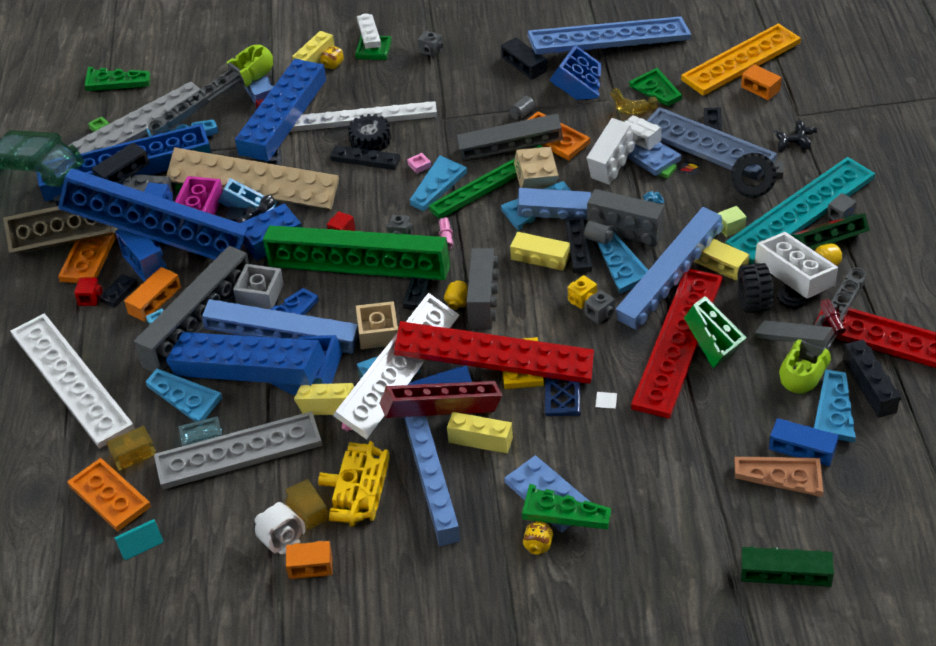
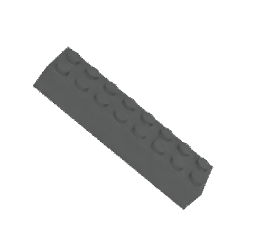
M228 246L137 336L134 344L143 368L154 372L156 369L164 371L169 366L166 359L181 333H201L204 330L202 315L208 300L230 303L235 298L233 289L245 265L249 264L247 253Z

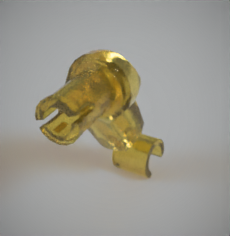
M614 88V93L610 91V96H612L616 103L615 108L620 113L639 114L648 111L649 107L652 110L658 108L657 103L652 104L658 101L656 97H650L647 103L645 99L632 101L624 98L619 88Z

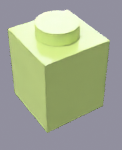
M737 206L718 213L722 215L723 228L721 232L726 237L734 235L746 227V215Z

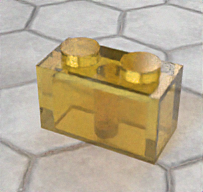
M144 426L106 442L118 471L156 454L153 442Z
M308 479L285 489L287 495L285 503L304 521L306 531L329 520L326 505Z

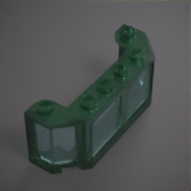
M9 130L0 138V173L4 169L40 172L44 183L48 186L60 187L64 183L65 176L70 169L77 170L84 163V160L77 147L73 144L70 146L66 145L61 141L62 136L58 133Z

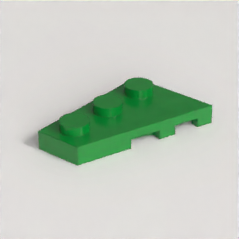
M658 68L628 81L629 86L666 106L683 100L682 94Z

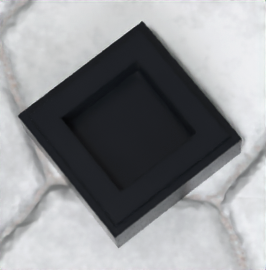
M230 207L225 219L236 222L239 217L246 214V208Z

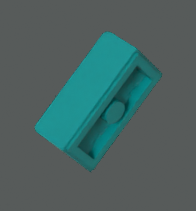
M153 519L116 536L115 541L123 559L128 560L162 544L163 538Z

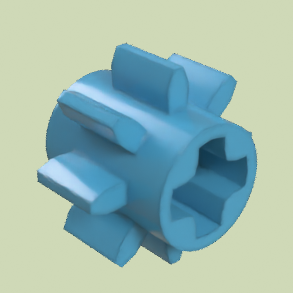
M650 191L642 196L645 201L658 204L664 203L663 197L658 192L653 193V191Z

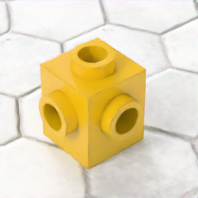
M584 275L568 286V300L580 309L585 307V301L591 295L597 293V284Z

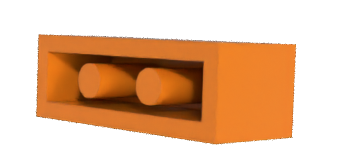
M160 267L124 300L128 314L145 322V316L156 312L181 288L178 274Z

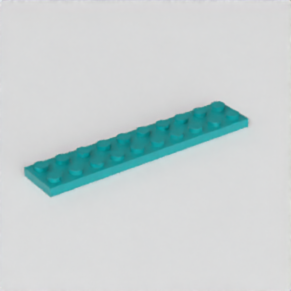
M846 157L725 241V244L749 254V263L755 264L757 243L783 232L791 235L802 231L826 214L828 204L841 193L850 197L875 179V173L851 158Z

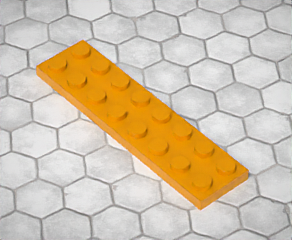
M778 23L681 75V80L704 96L741 76L754 64L759 66L801 43V38Z

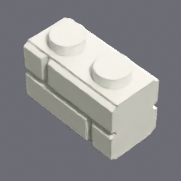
M634 115L628 121H625V123L631 125L633 141L636 145L651 150L661 141V128L658 125L649 123Z

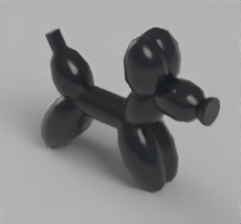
M798 120L795 124L797 135H786L784 132L775 129L773 132L779 140L778 151H784L787 148L788 142H798L802 148L810 149L811 140L806 135L817 133V128L805 127V123Z
M271 194L264 196L259 206L255 208L248 206L246 214L239 217L236 222L242 223L257 216L259 213L266 212L273 207L275 199Z

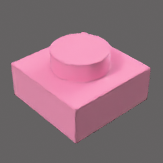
M423 153L407 159L408 165L416 173L431 167V161Z

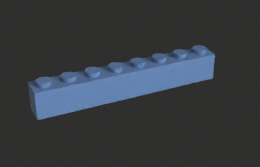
M705 207L699 210L616 308L618 321L635 330L646 322L648 315L657 309L659 302L667 297L670 289L678 284L684 272H688L695 259L697 260L701 256L702 251L711 244L715 235L722 231V215Z
M210 299L202 315L204 329L244 336L298 339L300 336L336 335L343 352L353 354L358 339V324Z
M426 416L403 417L439 546L460 542L459 526Z

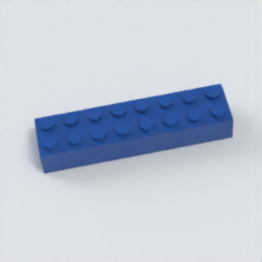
M294 59L235 138L238 155L269 162L325 83L324 64L301 59Z
M182 332L166 361L175 376L311 386L325 359V354L318 340Z

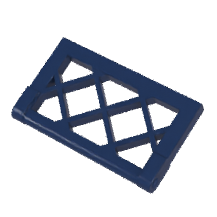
M545 377V416H580V382L567 381L569 384L561 388L557 385L561 379L552 381L551 378ZM572 386L575 387V395L573 396L567 392ZM552 387L559 391L554 396H551ZM562 394L569 398L563 404L557 400ZM574 401L575 407L568 408L567 406ZM554 402L559 407L551 408V403Z

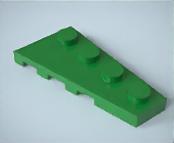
M88 67L84 87L86 91L150 86L151 75L150 71L129 70L124 72L122 69L108 71L107 68L94 70V67Z
M529 484L522 511V520L608 530L611 518V508L589 501L579 502L569 495L562 497L554 494V491L549 489L542 491L536 489V485Z

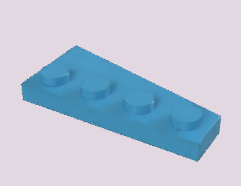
M826 369L814 428L839 435L838 440L855 443L856 436L853 429L854 423L851 415L846 373Z

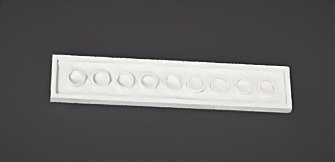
M428 293L406 322L451 328L459 314ZM397 334L333 415L365 439H368L385 416L379 402L386 386L408 385L426 361L424 359L394 355Z
M45 313L11 330L12 336L99 449L135 429L130 419Z

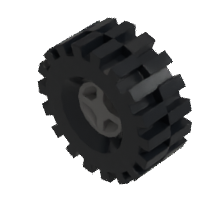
M367 114L365 117L361 115L359 119L357 117L354 118V122L351 121L350 125H348L349 142L353 148L382 151L383 147L386 149L388 144L391 143L390 124L381 115L379 117L377 114L373 116Z

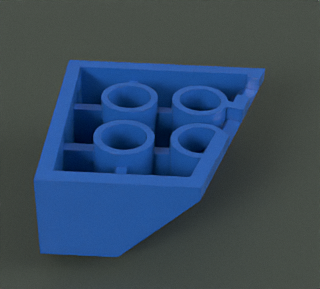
M300 336L298 339L318 340L325 354V359L312 384H332L343 353L337 336ZM271 383L291 395H296L301 386Z

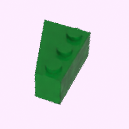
M706 296L696 302L684 317L713 369L736 352L747 338Z

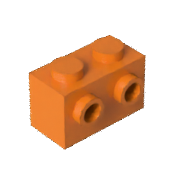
M754 64L742 74L741 87L770 100L780 91L782 77Z
M330 541L286 545V569L289 579L333 575Z

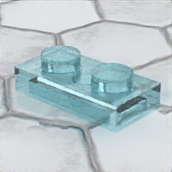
M218 416L178 426L183 446L222 436Z

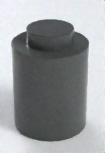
M524 96L510 107L511 116L514 119L522 120L535 109V102L531 97Z
M593 221L587 223L584 231V238L605 245L611 242L614 236L611 227Z

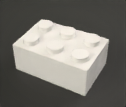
M611 118L587 156L592 179L610 185L612 180L617 177L620 167L625 164L627 156L635 147L630 124Z

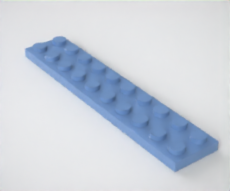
M682 17L529 30L528 38L535 54L571 51L574 45L582 50L684 41L691 39V33Z

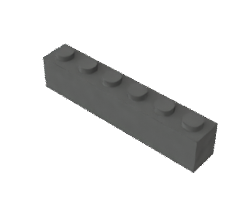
M558 113L457 135L462 161L563 140Z

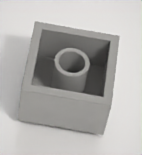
M246 264L233 289L236 304L264 309L274 307L284 286L281 269Z

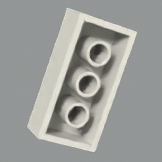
M783 232L757 243L755 263H766L771 274L805 298H810L835 286L838 267L788 233Z

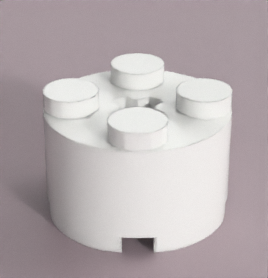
M277 502L255 518V534L257 538L273 553L286 554V545L300 543L299 537L301 533L303 535L305 533L304 521L281 502Z

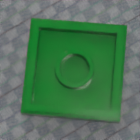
M360 36L355 58L387 60L392 37L379 36L381 47L365 49L362 36Z

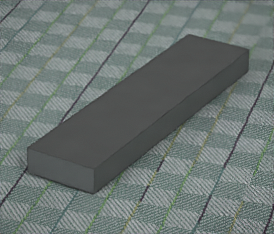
M764 320L755 334L760 339L795 342L800 339L815 345L825 346L834 334L832 327Z

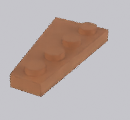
M734 457L735 479L823 497L820 458Z

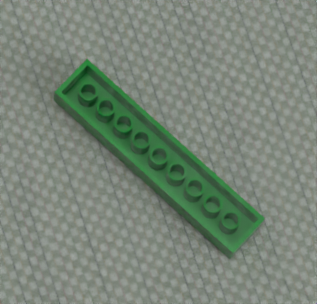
M269 225L263 238L269 267L409 278L419 277L446 280L450 268L447 237Z

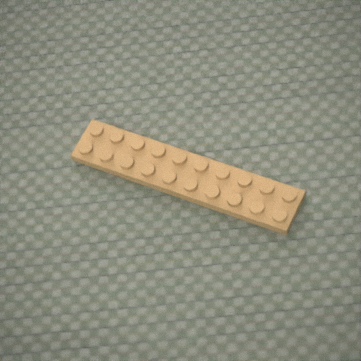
M175 147L166 176L170 177L171 183L184 184L187 176L221 179L222 190H224L229 179L232 178L264 196L271 194L275 201L325 210L332 209L339 181L338 175Z

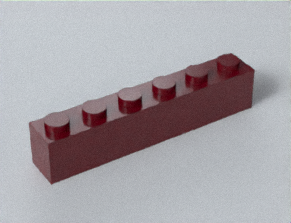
M495 381L386 386L379 404L385 418L452 415V412L462 414L495 412L502 394Z

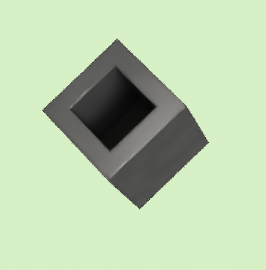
M841 193L828 204L827 218L834 221L855 214L857 201Z

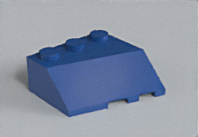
M574 45L550 78V81L575 100L596 99L600 94L598 89L600 87L601 63Z

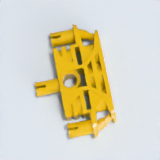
M369 441V444L349 442L348 451H345L339 475L320 472L318 485L335 487L332 497L333 508L330 509L332 512L329 513V521L349 523L350 527L355 526L358 521H362L365 518L370 517V521H374L389 464L388 450L385 449L382 452L381 449L374 446L372 441Z

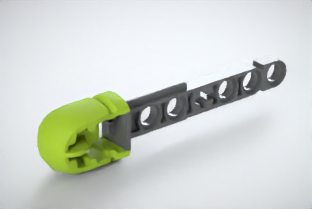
M252 45L236 55L235 59L232 58L227 61V72L162 114L161 117L150 122L148 128L151 135L165 133L169 128L174 127L236 84L240 83L244 87H248L252 84V81H257L265 76L273 66L271 52L262 45Z
M852 268L848 272L831 301L835 310H839L841 322L858 296L859 289L861 290L865 284L866 271L862 268ZM853 275H859V276H861L862 278H861V279H856V278H853L852 276H853ZM846 287H852V288H854L855 290H854V291H848V290H846L845 288H846ZM844 299L847 303H840L838 300ZM824 314L820 315L814 326L829 324L825 321ZM834 334L825 346L815 345L800 339L795 341L779 371L781 383L787 390L803 394L814 389L831 361L828 349L836 337Z

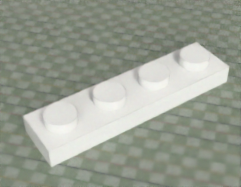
M362 14L357 16L365 49L381 47L373 15Z

